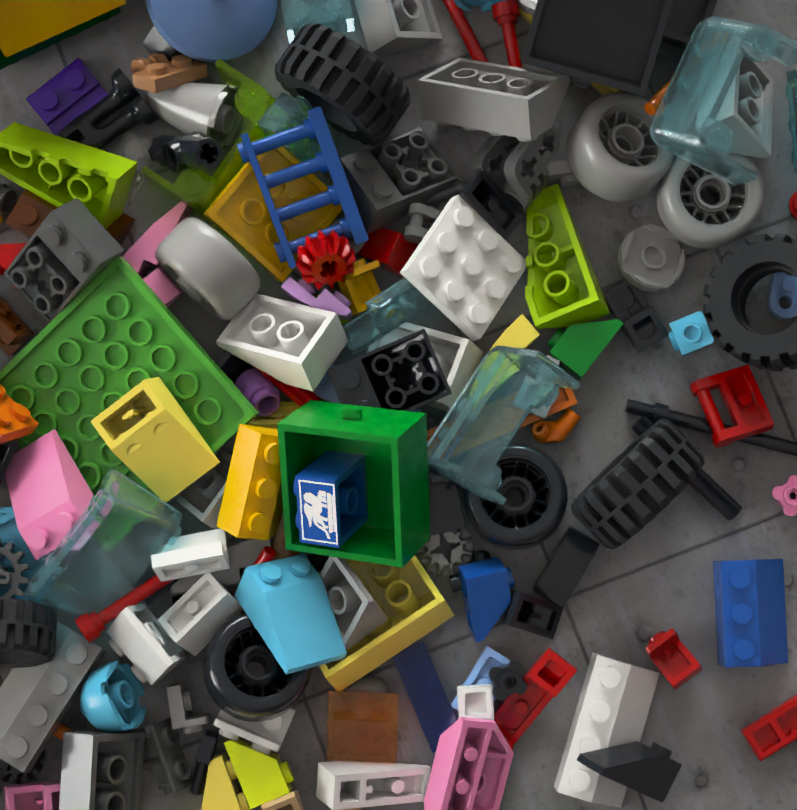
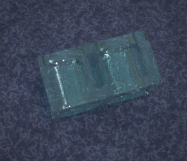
M282 92L257 122V125L267 136H271L304 124L303 120L309 118L307 110L314 107L300 95L295 98ZM307 137L284 146L300 162L316 157L315 153L321 151L317 138L310 140ZM332 137L333 142H334L335 147H336L338 143H337V142L335 141V139Z

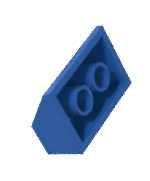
M783 559L713 561L718 665L723 667H758L788 663Z

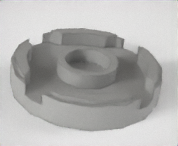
M648 224L632 230L624 237L618 249L617 260L621 273L630 284L639 290L658 292L666 290L679 280L685 269L686 256L684 249L681 250L678 244L679 240L666 228Z

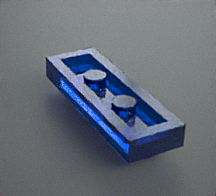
M423 641L402 650L393 656V659L433 753L437 750L440 735L454 724L457 719Z

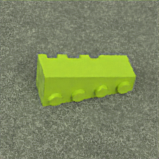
M13 122L0 132L1 175L56 207H60L78 198L105 229L123 214L138 164L137 161L17 122Z

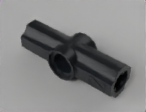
M195 131L184 136L161 135L152 139V145L148 149L151 161H156L161 166L169 167L175 173L186 168L213 169L219 166L220 157L223 155L220 142H215L210 137H202Z

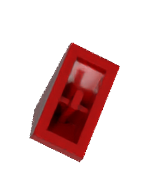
M386 228L368 233L369 240L365 241L364 246L356 256L370 263L378 260L380 268L408 281L400 271L418 245L405 240L402 233Z

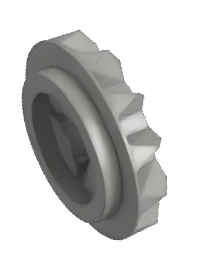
M465 528L442 533L448 543H460L459 546L451 550V563H448L447 558L442 553L431 554L430 551L440 546L439 540L441 538L439 534L432 535L431 539L418 551L422 564L429 571L437 575L448 576L458 573V566L468 564L473 552L472 539Z

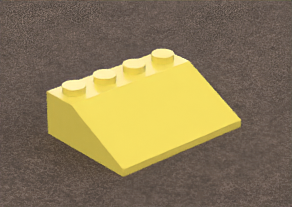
M416 555L403 568L345 559L385 613L388 620L352 647L346 649L347 655L344 659L319 665L325 678L338 693L455 616Z

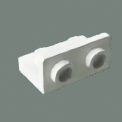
M291 708L283 715L263 722L242 721L220 710L213 725L220 728L218 732L220 735L238 741L240 736L252 741L251 747L253 749L270 754L271 750L278 752L281 748L296 709Z

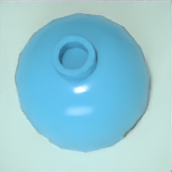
M119 660L104 664L92 671L84 680L80 696V710L95 728L103 732H126L138 728L143 723L146 714V706L140 708L138 695H145L142 683L134 675L129 664L120 665Z

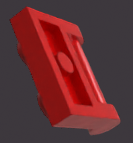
M748 364L698 379L689 386L693 396L698 397L713 433L711 440L715 448H721L734 441L772 430L775 425ZM719 389L734 427L725 428L710 393L711 390Z

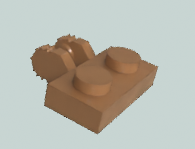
M152 53L149 54L147 59L141 57L131 61L130 68L132 70L133 86L153 93H159L208 77L207 64L192 60V58L186 55L174 56L172 61L169 62L164 54Z

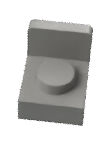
M184 683L171 684L166 687L172 729L182 728V734L203 731V725L210 722V714L189 717L188 711L194 710L191 690H185Z

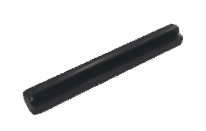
M642 416L633 425L632 429L640 436L654 423L647 416ZM703 469L689 483L726 519L732 520L740 513L741 505Z

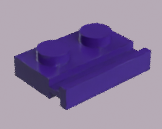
M77 58L27 97L26 100L53 134L58 135L69 122L102 101L108 93L83 62Z

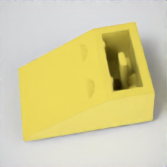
M160 377L144 379L90 421L110 450L164 503L170 501L220 463Z

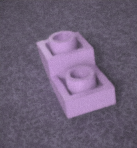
M290 276L281 286L283 292L299 304L335 312L340 320L348 321L353 316L352 311L348 308L351 302L337 290L331 294L325 288L315 298L313 295L316 291L302 278L296 282Z

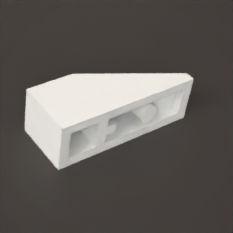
M360 760L318 762L316 797L332 810L424 802L431 767L419 764Z

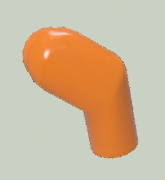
M568 408L558 421L535 422L531 427V433L533 438L540 443L562 442L582 418Z

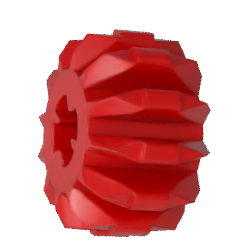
M319 229L317 237L312 238L306 235V245L297 246V269L301 272L303 280L307 284L313 283L318 290L324 284L333 289L334 282L340 281L345 283V274L354 273L355 252L345 235L338 236L334 229L327 235H324Z

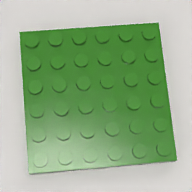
M118 256L0 371V384L5 388L6 394L16 403L25 406L30 411L31 416L39 423L32 434L18 438V446L23 449L48 432L56 429L108 518L90 529L108 551L139 525L138 523L158 508L163 501L110 450L90 422L92 419L144 379L160 377L214 454L237 434L239 424L247 425L259 414L123 256Z

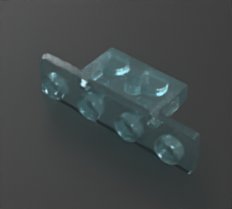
M403 278L365 302L368 311L343 326L348 340L345 346L352 354H357L433 305V303L406 278Z

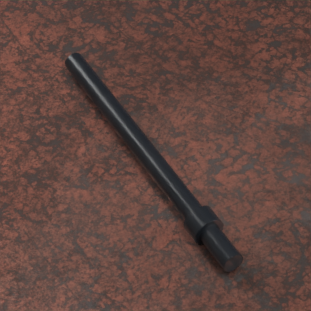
M627 399L624 412L647 416L653 423L662 418L667 419L674 425L713 435L705 418L670 410L668 405L657 402L651 405ZM724 424L726 429L734 427L732 425ZM763 433L737 440L797 456V442Z

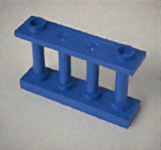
M321 106L307 110L309 118L303 120L304 124L252 143L247 132L240 135L243 142L237 144L243 163L251 162L280 240L274 243L281 263L287 261L290 269L297 267L293 255L297 254V246L306 245V235L288 242L281 223L285 220L332 203L334 206L341 204L345 217L339 219L340 223L322 229L321 231L324 235H327L334 229L338 236L345 235L347 239L353 237L356 245L369 240ZM307 137L310 140L317 138L321 151L315 153L316 157L268 175H263L257 159L258 155ZM320 170L322 173L329 171L333 185L327 186V191L276 209L269 189ZM318 231L308 234L307 236L315 238L317 237Z

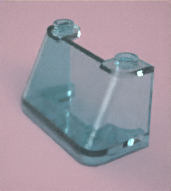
M112 467L101 481L104 485L103 489H100L95 496H92L86 510L54 552H50L46 558L43 557L34 568L24 596L33 602L77 617L85 612L90 614L93 611L96 613L102 611L128 594L151 565V555L159 554L166 544L172 546L177 541L182 532V528L179 527L182 513Z

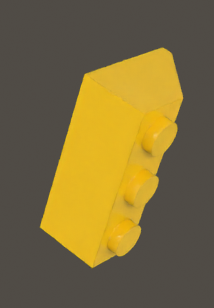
M239 424L216 526L237 538L269 540L278 533L283 514L278 429Z

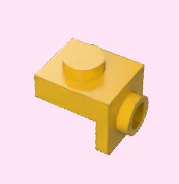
M365 259L354 262V273L345 274V283L337 281L343 296L351 302L348 308L352 311L353 316L385 303L372 273V270L380 267L378 260L366 264Z

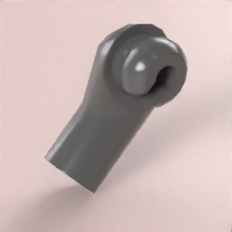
M366 674L338 694L345 705H347L360 695L374 698L376 703H384L389 699L391 692L388 688V683L382 678Z

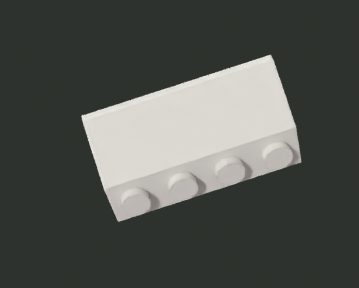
M592 652L554 783V788L558 793L591 803L621 808L627 787L598 774L577 761V758L581 753L636 741L640 742L659 672Z

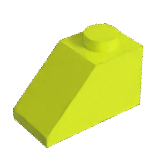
M239 738L238 741L227 739L224 742L250 809L290 793L292 789L290 783L295 781L287 761L282 763L279 755L273 752L265 754L251 747V743Z

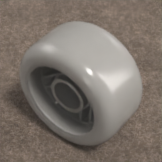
M624 92L601 96L583 111L571 128L566 145L569 166L579 183L597 197L613 202H628L639 199L649 193L660 182L674 161L676 140L672 126L660 109L654 115L646 113L644 105L648 100L643 97Z
M701 142L684 149L674 158L669 171L658 184L656 196L657 209L662 223L677 240L695 248L715 249L735 242L753 226L764 204L765 188L761 172L750 156L719 152L708 142ZM706 191L711 193L715 198V205L705 203L700 197V192Z
M188 217L183 219L163 239L155 251V258L166 274L197 304L220 320L225 321L234 318L260 289L261 279L248 260L219 232L198 218Z

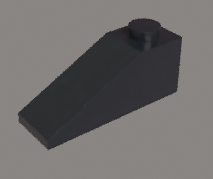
M638 741L581 753L577 758V761L598 774L662 803L682 766L670 758L672 751L655 742L652 743L651 747Z

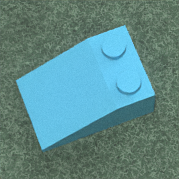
M305 554L245 568L234 596L286 675L346 657L347 652L323 580Z

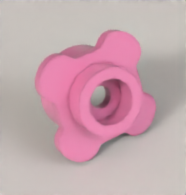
M797 475L790 476L787 483L776 486L772 490V497L777 500L787 516H795L797 514ZM792 492L796 495L794 499L790 498V493Z

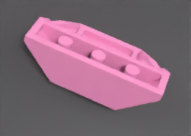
M460 717L440 735L424 797V810H499L514 752L494 720Z

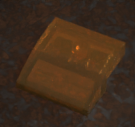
M328 691L327 760L396 763L399 693Z

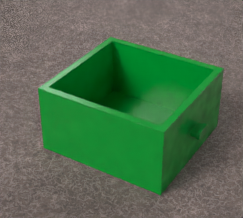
M309 400L277 423L286 550L403 568L431 539L426 413ZM325 451L365 455L368 521L339 548L301 543L299 529L296 527L295 521L298 511L297 496L293 491L295 476Z

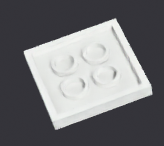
M458 194L448 201L400 273L472 341L481 339L526 269V260Z

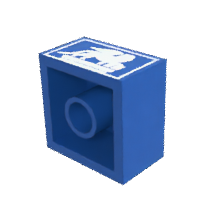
M325 451L295 476L293 491L297 496L298 508L295 521L296 527L299 529L301 543L339 548L368 521L365 455Z

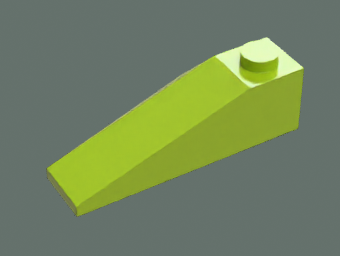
M556 183L543 189L526 212V234L528 236L526 267L528 269L527 286H525V298L535 327L537 329L569 327L573 324L588 323L610 314L600 284L560 185Z

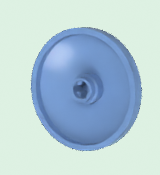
M145 0L154 26L173 48L190 58L216 63L239 58L256 48L264 40L273 25L278 0Z

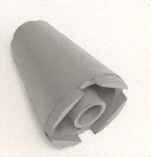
M189 82L159 93L148 91L147 103L152 112L185 134L194 131L198 132L202 137H210L213 141L220 142L222 148L224 145L231 147L240 132L245 112L239 110L240 101L245 102V95L243 90L237 86Z

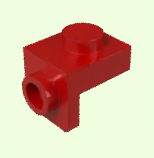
M673 628L666 633L661 631L654 635L645 648L651 662L674 690L703 670L699 662L680 641L678 634Z

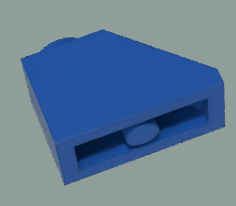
M498 557L458 566L468 629L476 643L485 639L512 602L510 588H514L513 574L510 567L505 568Z

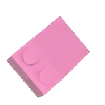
M56 429L48 432L13 455L6 470L5 478L18 531L35 560L57 550L108 519Z

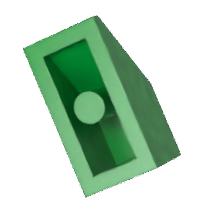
M619 319L573 324L565 332L558 329L546 344L551 348L547 355L559 360L558 366L579 381L624 323Z

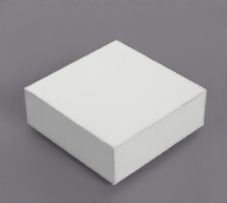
M492 684L457 685L458 718L494 720Z

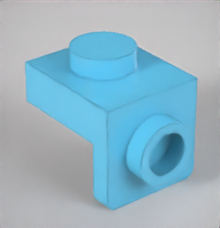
M702 311L669 323L672 332H669L668 335L672 346L676 352L680 350L682 355H690L699 351L700 348L714 343V337L710 332Z

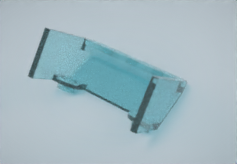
M712 16L701 21L696 26L651 123L650 134L652 140L658 146L736 185L756 180L758 173L728 158L734 145V135L726 124L715 118L744 56L755 62H763L773 58L789 67L797 64V42L766 25Z
M507 346L492 348L482 359L427 443L428 466L478 497L503 505L506 498L497 492L502 483V471L496 466L499 458L532 408L549 407L557 399L560 387L577 390L581 383L540 351Z

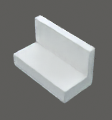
M221 528L156 541L157 554L151 555L152 569L161 582L230 569L226 531Z
M210 572L205 573L157 621L177 645L197 656L210 643L217 630L225 622L239 615L243 608L216 576Z

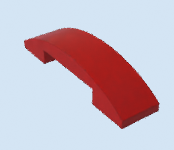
M548 648L522 677V680L527 683L526 691L523 694L514 693L508 695L494 711V721L512 750L514 744L550 700L559 694L577 672L574 666L551 648Z

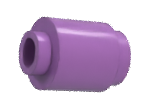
M256 368L244 371L237 378L235 386L259 412V416H269L279 408L280 394L278 389Z

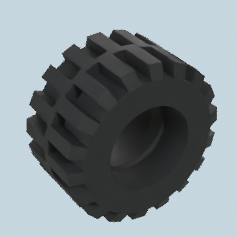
M0 599V667H33L47 663L55 658L58 614L54 609L28 600Z

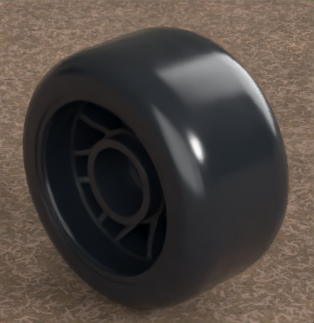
M506 443L487 450L476 459L465 477L462 498L467 519L474 531L482 539L502 549L524 550L543 543L558 529L565 515L568 490L563 472L554 459L546 452L529 444ZM512 490H518L525 496V501L518 507H512L506 503L505 496Z
M242 613L225 622L212 637L204 657L203 675L210 697L221 710L242 721L263 722L283 715L296 704L308 685L311 668L286 675L247 614ZM250 662L260 663L264 668V675L257 677L250 674L247 670V664Z

